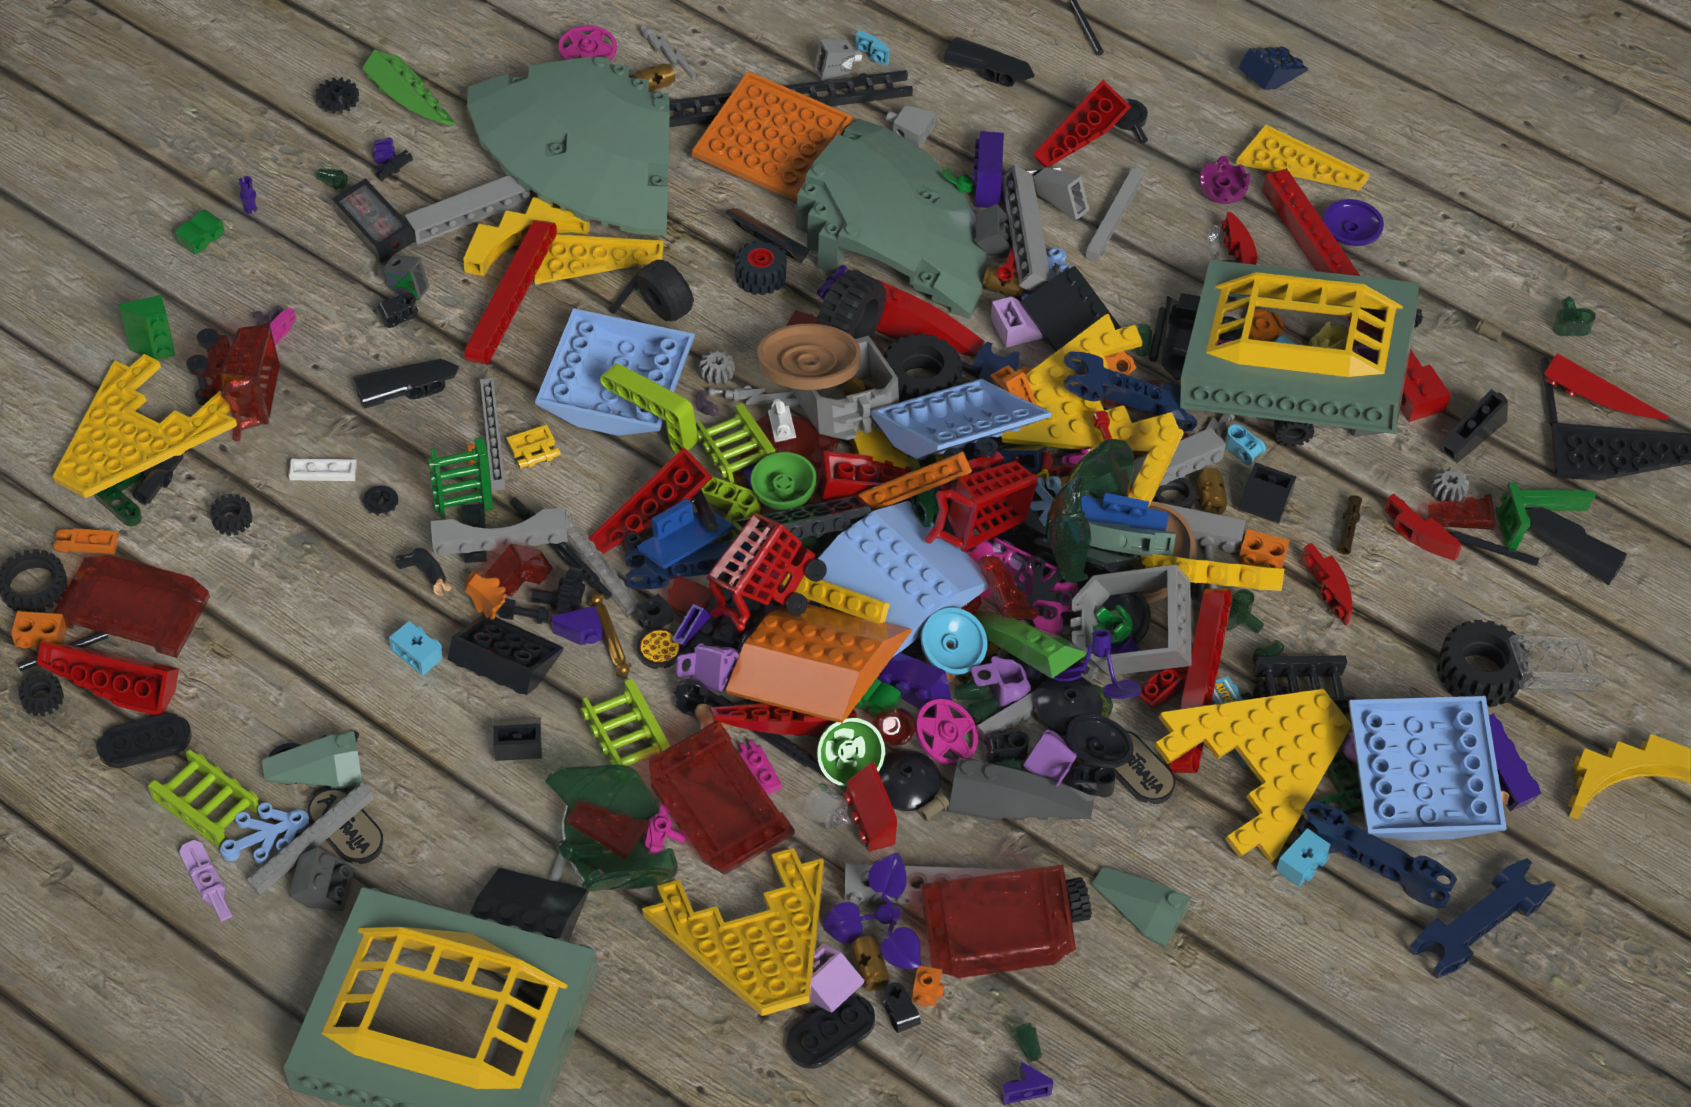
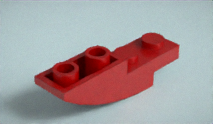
M1227 212L1226 219L1222 220V232L1226 234L1224 235V247L1228 248V255H1234V260L1240 263L1256 265L1258 258L1257 250L1249 231L1232 212Z
M1395 494L1388 497L1384 511L1395 520L1393 529L1428 552L1452 560L1458 558L1462 544L1457 538L1448 533L1440 523H1437L1432 517L1424 521L1418 513H1415L1404 500Z
M1313 543L1306 545L1301 560L1304 566L1309 568L1314 574L1316 581L1322 584L1319 593L1321 599L1330 606L1334 615L1344 625L1349 624L1352 614V596L1344 572L1332 555L1324 558Z
M1189 666L1160 669L1141 686V695H1138V697L1151 708L1171 699L1184 689Z

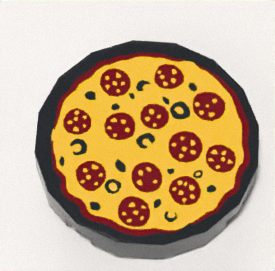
M655 628L641 635L637 642V655L644 665L652 669H658V667H664L665 669L677 663V658L682 653V645L672 641L675 635L674 632L668 629Z

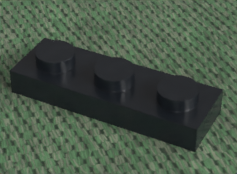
M484 504L462 505L463 524L486 529ZM487 551L464 553V563L487 562Z

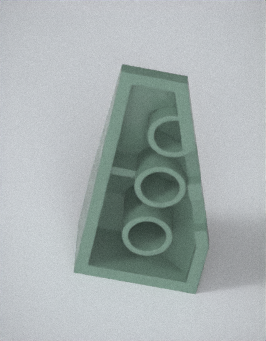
M354 731L329 735L262 759L265 782L291 785L306 783L311 787L326 785L336 789L356 787L363 783Z
M1104 866L1092 883V887L1110 905L1118 908L1123 913V917L1127 921H1131L1143 937L1163 948H1166L1186 916L1191 899L1168 886Z

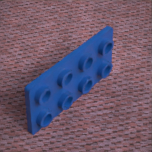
M1105 493L1104 499L1083 495L1073 537L1082 540L1085 521L1129 525L1130 528L1166 531L1169 513L1149 509V501Z
M685 499L651 519L654 537L638 545L637 549L665 569L731 531V523L713 512L719 527L716 533H713V531L707 532L698 511L693 514L692 502Z

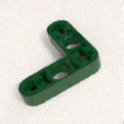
M144 471L94 494L97 501L127 526L139 524L142 520L140 508L122 491L141 479ZM115 500L123 501L119 506L111 505Z
M1337 752L1333 758L1334 763H1330L1326 773L1338 793L1315 801L1326 805L1333 802L1338 803L1341 806L1340 811L1349 815L1363 809L1361 786L1344 755ZM1346 777L1351 781V784L1344 785L1339 779ZM1312 808L1309 810V812L1319 813L1316 817L1322 816L1319 809Z

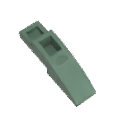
M1085 521L1082 543L1129 554L1172 556L1176 534L1171 531L1130 528L1129 525Z

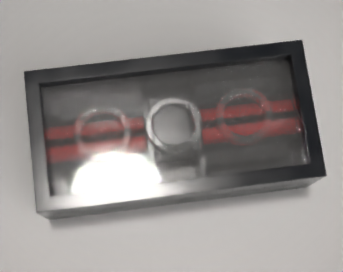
M366 178L332 199L337 215L381 263L415 242L410 225Z

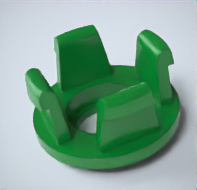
M1117 605L1116 610L1108 611L1105 607H1102L1096 612L1099 622L1094 627L1095 631H1109L1113 624L1121 623L1113 630L1115 635H1111V644L1119 643L1130 635L1133 621L1123 607Z

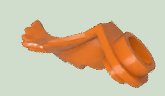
M474 570L464 584L467 587L465 592L471 596L479 613L484 610L486 618L490 616L491 620L495 619L497 610L502 606L507 597V594H503L506 589L505 587L498 588L500 584L498 578H483L482 572Z

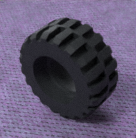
M858 270L844 272L831 285L828 294L825 295L824 302L819 309V315H817V324L838 328L850 334L854 339L865 336L871 337L876 331L881 315L884 312L885 297L887 295L884 285Z
M920 333L916 336L914 334L907 335V338L901 337L896 340V343L893 342L889 345L883 354V357L898 377L899 403L951 388L955 384L958 377L961 378L962 375L961 357L956 352V349L952 345H948L946 340H940L932 334L931 336H926V333ZM922 368L930 370L937 375L921 379L912 377L906 372L911 369Z
M1474 620V623L1467 621L1462 623L1461 626H1455L1446 635L1437 662L1438 677L1441 683H1444V688L1448 692L1451 691L1453 697L1486 696V702L1489 707L1497 706L1498 703L1500 705L1504 704L1509 699L1514 698L1522 685L1529 664L1527 660L1529 657L1528 652L1524 649L1525 645L1522 640L1517 639V634L1512 630L1508 631L1506 626L1502 624L1500 626L1496 625L1494 621L1490 620L1487 622ZM1471 655L1487 657L1494 661L1500 670L1494 672L1481 671L1471 666L1465 657Z

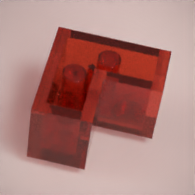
M511 543L485 573V577L498 578L500 581L498 588L505 587L506 590L503 594L512 597L525 581L540 584L547 578V575L553 568L541 550Z

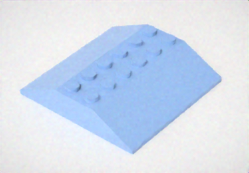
M573 308L535 404L580 428L618 436L660 431L663 419L608 391L601 384L600 377L615 363H618L674 392L695 334Z
M983 379L870 411L871 416L893 446L917 460L926 459L928 455L943 454L949 448H963L965 444L976 443L980 438L999 437L1008 431H1019L1022 427L1051 417L1050 411Z
M909 501L872 511L839 534L818 558L827 567L823 580L890 603L885 622L911 628V633L894 656L921 637L922 628L932 614L944 608H962L996 583V580L968 554L962 552L960 548L939 538L935 539L931 544L926 543L925 537L935 524L931 522V527H923L915 516L912 503Z
M1486 696L1349 700L1368 834L1405 841L1446 840L1505 831L1507 829Z

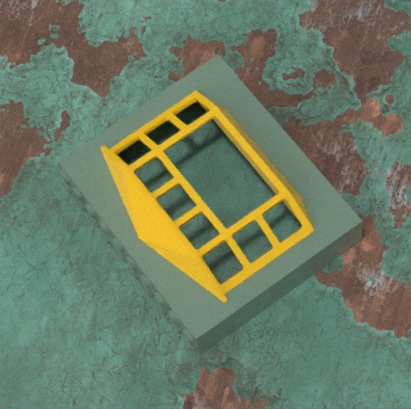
M1210 260L1181 375L1180 408L1396 434L1417 313L1419 283ZM1228 296L1243 298L1227 303ZM1261 306L1350 316L1351 322L1345 350L1248 339L1255 307ZM1248 307L1245 318L1222 324L1224 313ZM1368 312L1386 314L1385 321L1378 319ZM1358 318L1383 331L1381 343L1356 329ZM1243 328L1240 339L1217 345L1219 334ZM1354 339L1379 352L1377 365L1352 351Z
M362 887L285 1063L284 1071L289 1088L295 1092L349 1107H548L598 973L596 950L584 944L576 945L569 943L562 938L553 939L546 937L540 932L531 933L517 926L501 925L492 919L483 920L475 918V916L469 913L461 914L453 912L447 907L438 908L421 900L412 901L399 894L390 895L376 888L368 889ZM373 939L394 944L387 961L363 962ZM402 947L431 954L432 956L426 970L420 971L396 964ZM440 957L470 965L464 981L461 982L435 975L434 972ZM478 968L508 975L503 990L497 992L472 985ZM359 971H383L373 994H349ZM397 973L498 1001L476 1058L462 1056L369 1030L368 1028L391 974ZM516 978L547 986L539 1010L510 995ZM346 1003L369 1004L359 1027H335ZM507 1004L535 1019L526 1043L497 1028ZM494 1037L522 1052L513 1076L484 1062Z

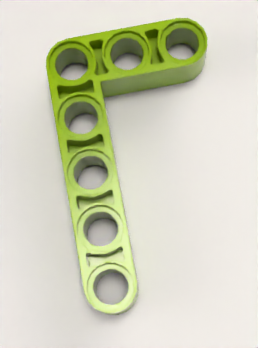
M615 363L601 375L600 382L608 391L666 421L669 443L676 454L684 447L689 451L698 443L694 409L687 399L618 363Z
M713 477L701 488L709 504L729 510L725 520L730 523L734 520L752 517L754 513L759 514L760 503L752 490ZM731 530L717 539L719 543L734 541L737 535Z

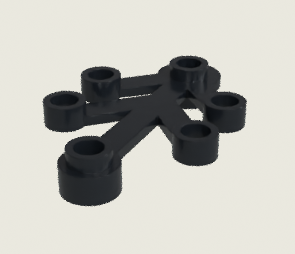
M1040 556L1031 560V567L1034 569L1032 593L1028 597H1026V583L1029 581V574L1026 571H1019L1014 576V580L1017 583L1016 599L1009 605L1011 617L1017 620H1024L1029 615H1036L1051 620L1058 614L1056 607L1047 606L1043 608L1031 605L1037 600L1060 602L1065 606L1072 604L1074 595L1071 592L1057 593L1048 591L1065 576L1077 574L1080 570L1079 560L1074 557L1065 558L1061 562V568L1042 584L1043 569L1046 566V561ZM1037 559L1042 563L1040 568L1035 565ZM1068 562L1072 564L1073 568L1071 571L1066 569ZM1020 574L1025 576L1024 582L1019 580ZM1065 594L1069 595L1070 601L1068 603L1065 602L1063 599ZM1018 605L1022 607V613L1016 611ZM1048 609L1053 610L1052 617L1047 615Z

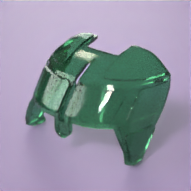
M1107 439L1087 452L1071 470V475L1050 506L1047 514L1045 538L1047 544L1052 547L1055 560L1066 582L1076 583L1088 579V575L1084 574L1083 571L1091 543V529L1085 517V512L1082 511L1081 498L1087 493L1100 499H1104L1105 493L1127 497L1134 470V457L1132 449L1124 440Z
M625 765L562 766L549 774L545 780L546 784L566 804L562 819L563 840L557 842L556 847L559 853L570 861L574 871L583 882V888L592 892L641 889L664 883L676 875L678 864L672 848H667L650 855L645 847L639 825L658 812V808L648 787L636 770ZM620 847H624V849H621V850H618V851H614V852H610V853H603V852H606V851H610V850H613V849H617V848H620Z

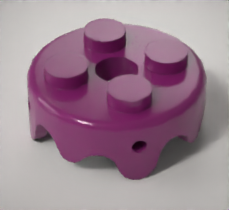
M1221 156L1214 163H1206L1203 170L1200 171L1199 189L1211 201L1220 204L1234 203L1246 195L1250 182V173L1245 172L1242 164L1233 166L1230 164L1227 156Z

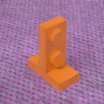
M1007 365L990 375L996 386L1037 405L1025 373L1021 369L1014 371Z

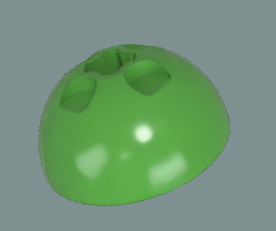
M790 452L774 453L766 456L756 464L751 474V485L754 494L765 506L778 511L791 509L805 504L813 494L816 485V471L813 465L801 455Z
M846 718L843 724L834 722L824 730L819 738L816 750L818 765L830 781L846 787V782L869 763L874 762L879 772L885 757L883 738L871 723L862 719Z

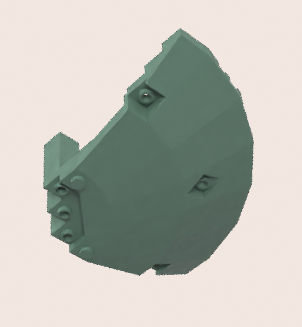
M583 57L529 65L528 78L508 77L509 73H505L468 86L467 113L470 121L473 122L474 131L479 137V143L485 151H489L492 154L494 161L497 160L499 162L501 170L507 176L512 175L518 179L519 185L528 191L533 190L538 194L540 200L550 205L555 203L561 206L560 210L562 211L568 209L574 212L575 217L588 222L589 219L600 221L601 225L606 227L609 224L620 227L621 231L633 234L666 236L667 176L669 166V93L649 92V79L629 78V65L609 64V58Z
M858 119L845 128L843 136L837 134L810 167L806 174V181L797 194L796 229L807 232V248L818 252V269L834 274L844 262L845 249L877 259L909 276L913 289L932 295L933 302L951 307L952 314L967 319L971 318L981 299L986 252L981 247H978L975 242L976 215L964 194L956 189L955 184L943 177L941 171L945 172V170L923 149L886 127L862 119Z

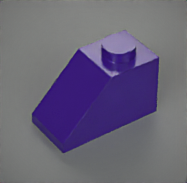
M595 606L551 616L552 632L579 645L593 644L603 640L602 625Z

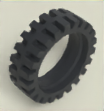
M33 549V553L30 554L29 550H24V555L21 556L20 552L15 554V559L9 557L7 559L8 564L4 562L1 565L0 595L7 607H12L15 612L19 610L22 612H28V610L36 612V609H39L42 613L45 612L46 606L49 609L53 608V602L58 604L61 601L60 597L65 596V590L68 587L66 572L60 559L56 558L52 553L48 554L47 551L42 550L40 554L38 549ZM42 568L54 574L53 583L46 590L38 594L21 595L13 592L10 588L12 580L19 573L28 569Z

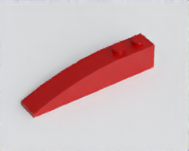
M1102 80L1032 156L1045 168H1049L1106 134L1131 106Z
M880 281L884 285L887 295L885 297L884 312L881 315L879 325L876 327L877 332L893 339H898L899 337L907 338V335L914 334V336L920 333H926V336H931L932 334L940 340H946L948 345H952L958 354L975 357L984 345L985 341L945 312L908 292Z
M1558 353L1544 373V376L1547 377L1546 382L1555 387L1560 384L1565 387L1564 392L1574 398L1576 395H1579L1601 406L1640 417L1668 420L1669 418L1666 414Z
M684 447L588 539L604 554L623 543L627 534L631 532L638 534L652 526L651 519L685 499L690 500L713 477Z
M824 451L820 482L822 500H833L858 495L863 491L911 472L909 466H906L905 469L893 466V462L887 460L884 463L874 461L873 457L868 455ZM912 497L904 499L905 501H909L910 503H912Z
M44 641L40 642L37 659L39 666L60 677L73 681L79 687H85L92 691L93 694L106 698L118 707L155 716L164 714L176 691L179 668L99 650Z
M765 703L710 707V712L715 721L743 729L773 734L818 737L821 736L829 725L835 722ZM854 709L847 718H857V713Z

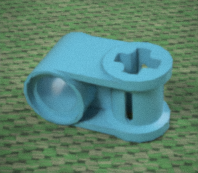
M1233 424L1228 428L1225 448L1240 458L1243 463L1250 465L1254 462L1255 457L1265 453L1266 446L1263 441L1255 437L1242 425Z

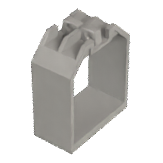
M869 336L855 339L860 346L861 362L859 370L853 377L859 379L870 376L879 390L872 389L846 396L844 399L834 400L819 396L816 390L791 388L819 434L849 440L857 438L856 431L862 430L864 434L872 432L871 427H874L877 432L882 431L871 416L870 411L899 403L898 377Z
M1177 565L1094 575L1072 599V611H1079V617L1071 619V628L1074 629L1072 631V643L1087 654L1088 645L1092 644L1094 627L1099 622L1096 612L1110 595L1167 588L1168 648L1111 654L1114 675L1192 666L1190 580ZM1092 651L1090 659L1110 676L1107 658L1097 657Z

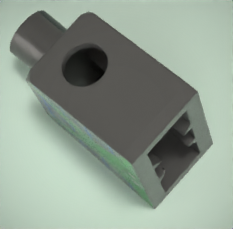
M394 255L386 265L381 264L378 268V275L386 277L389 288L394 292L400 294L410 292L415 295L416 300H420L430 287L421 258Z

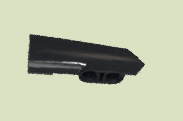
M955 37L944 55L945 64L981 71V76L985 80L1006 87H1012L1017 79L1025 81L1034 77L1028 62L961 37Z
M1181 293L1179 301L1169 296L1166 299L1167 312L1164 327L1162 366L1176 380L1181 379L1201 298L1197 295Z
M436 359L353 376L352 379L356 384L357 395L362 407L366 409L384 404L386 400L407 395L409 399L415 400L437 394L444 390L445 380L455 378L459 366L443 359Z
M1542 506L1529 510L1534 533L1580 564L1605 584L1609 585L1612 579L1616 577L1627 557V553L1586 534V530L1581 525Z

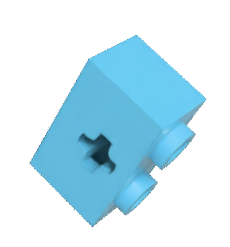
M410 621L389 637L391 651L422 676L442 660L441 644L436 639H431L420 626H415Z
M1307 828L1280 857L1276 871L1300 887L1305 880L1309 882L1316 873L1315 869L1319 865L1323 867L1330 857L1328 851L1331 844Z

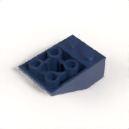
M1283 46L1249 48L1238 67L1264 90L1277 89L1308 71V68L1303 65V61L1292 56L1290 51Z

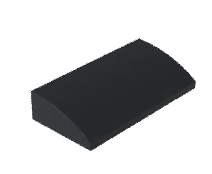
M732 208L725 212L737 227L759 240L765 241V243L771 242L774 246L778 245L780 250L785 252V255L801 264L810 252V249L741 209Z

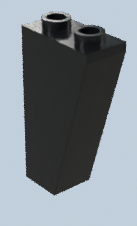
M1491 389L1441 440V452L1456 463L1461 461L1507 422V398L1502 393H1496Z

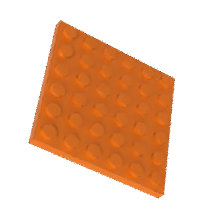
M747 71L693 148L692 156L797 202V194L806 181V174L810 167L837 134L843 136L845 128L851 124L853 116Z

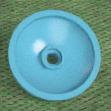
M944 608L932 614L925 622L921 632V645L926 658L933 666L945 670L947 674L962 675L970 672L972 667L979 666L983 661L987 651V636L982 624L971 613L960 608ZM946 642L952 645V649L946 646Z

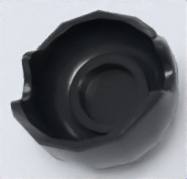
M697 679L681 680L674 690L676 696L675 706L683 714L693 716L695 715L697 705L707 704L708 702L707 688Z

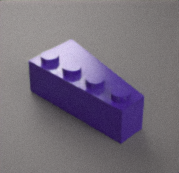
M980 131V139L976 138L973 182H976L975 207L988 208L995 204L999 206L1004 133Z
M900 652L891 658L877 677L881 682L898 689L901 692V699L919 710L926 703L935 699L952 701L945 670ZM935 706L927 709L925 713L934 718Z
M1493 713L1489 715L1500 790L1509 794L1506 806L1511 812L1533 802L1541 794L1537 781L1530 775L1525 761L1518 755L1513 741L1506 735L1501 721Z

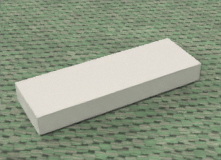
M291 459L289 480L355 481L357 460Z

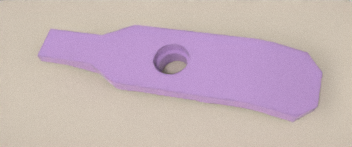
M192 840L183 844L179 854L203 901L214 907L221 922L231 918L232 914L224 900L225 887L209 859L202 842ZM205 878H211L209 882L202 881Z

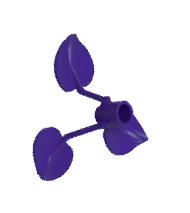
M1096 630L1092 633V644L1088 645V651L1083 664L1080 665L1075 662L1053 678L1057 681H1072L1082 676L1081 671L1086 669L1093 651L1097 657L1107 658L1113 684L1103 687L1105 696L1113 699H1125L1141 695V687L1132 680L1118 682L1115 679L1110 656L1111 654L1136 652L1138 648L1132 636L1119 643L1111 644L1110 631Z
M893 853L873 864L868 874L871 888L875 892H882V898L886 904L881 905L877 909L876 914L859 917V907L855 903H839L827 913L823 927L835 940L841 943H852L863 932V926L860 921L877 918L882 924H890L887 931L889 938L883 940L880 946L884 959L895 967L913 969L921 966L919 938L912 929L907 927H899L893 931L894 926L897 925V921L901 917V910L887 897V895L891 898L900 897L906 888L907 882L903 860L898 853Z

